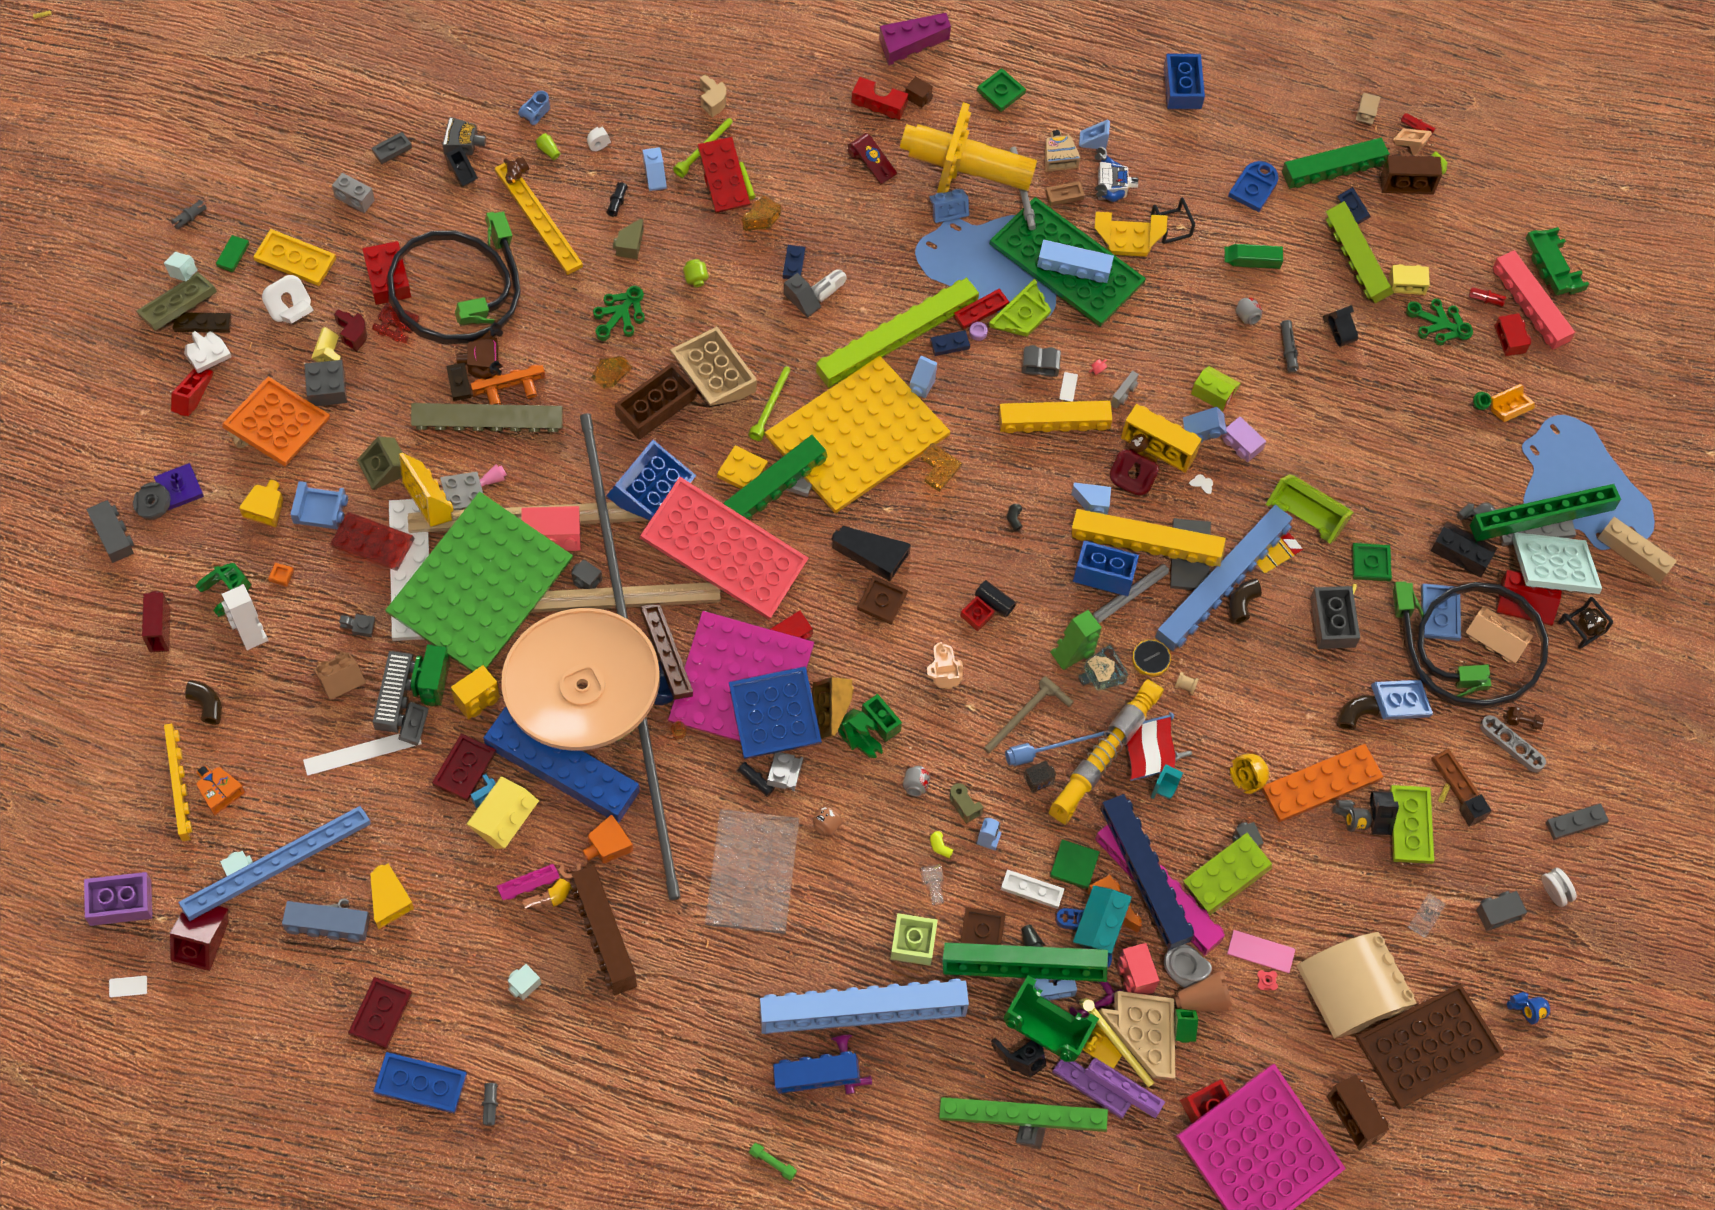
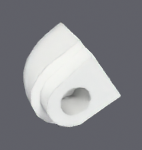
M603 127L594 128L587 136V143L592 151H599L611 143Z

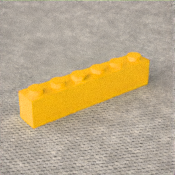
M1078 401L1000 404V432L1031 433L1033 431L1051 432L1059 430L1067 432L1070 430L1087 431L1093 429L1104 431L1110 429L1112 424L1111 402Z

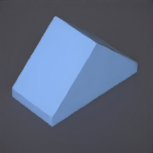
M1107 119L1080 131L1079 146L1092 149L1104 147L1106 149L1110 121Z

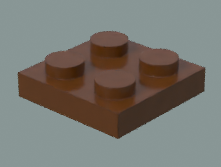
M873 576L857 606V610L892 625L908 594V590Z
M966 907L960 943L1001 945L1006 913Z

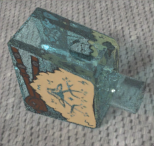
M1109 645L1089 658L1084 666L1085 673L1078 676L1083 686L1092 682L1096 690H1102L1126 683L1128 673L1112 646Z

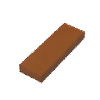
M1449 748L1432 757V762L1447 784L1450 785L1451 790L1462 805L1465 801L1480 795Z

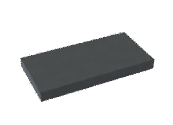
M1173 519L1172 528L1211 535V522ZM1171 558L1170 588L1195 590L1208 577L1210 566L1205 563H1192L1184 559Z

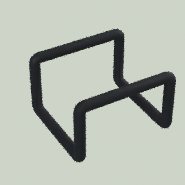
M1183 197L1180 198L1178 208L1159 212L1157 205L1152 207L1151 215H1167L1180 211L1183 204L1192 224L1189 234L1166 240L1167 230L1162 239L1163 244L1189 238L1193 235L1195 221Z
M1589 597L1585 605L1572 614L1564 613L1558 621L1559 625L1569 621L1580 634L1583 640L1578 645L1579 649L1603 635H1595L1587 640L1585 634L1571 619L1585 610L1591 601L1609 621L1603 634L1613 624L1611 617L1593 597Z

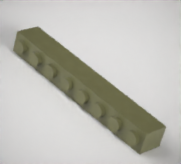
M411 403V426H416V429L427 430V426H435V430H446V426H454V430H465V427H472L474 431H484V427H491V431H502V427H510V431H521V428H529V432H540V428H547V432H559V428H563V406Z

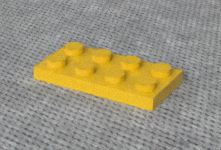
M270 229L253 258L256 262L320 286L336 260V255Z

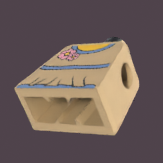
M1060 130L1052 131L1050 133L1051 137L1047 138L1045 143V171L1078 168L1080 155L1072 137L1069 135L1062 136Z

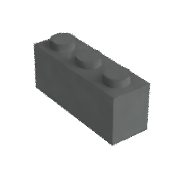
M106 500L86 509L112 563L134 554L131 548L134 546L130 535H125L124 531L127 529L122 520L118 521L117 516H119L115 505L111 506L109 501Z

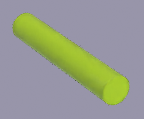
M739 162L748 197L752 200L756 196L743 162Z

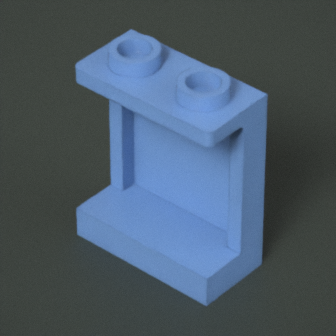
M299 481L290 514L294 524L338 529L339 524L343 523L344 520L343 508L347 506L348 495L345 494L344 488H340L339 492L308 488L306 482Z

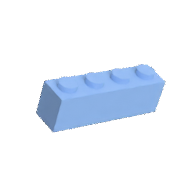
M1043 240L1037 267L1107 283L1114 256Z

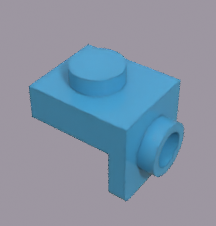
M486 774L482 776L486 786L470 794L476 808L480 806L496 784L494 779H489Z

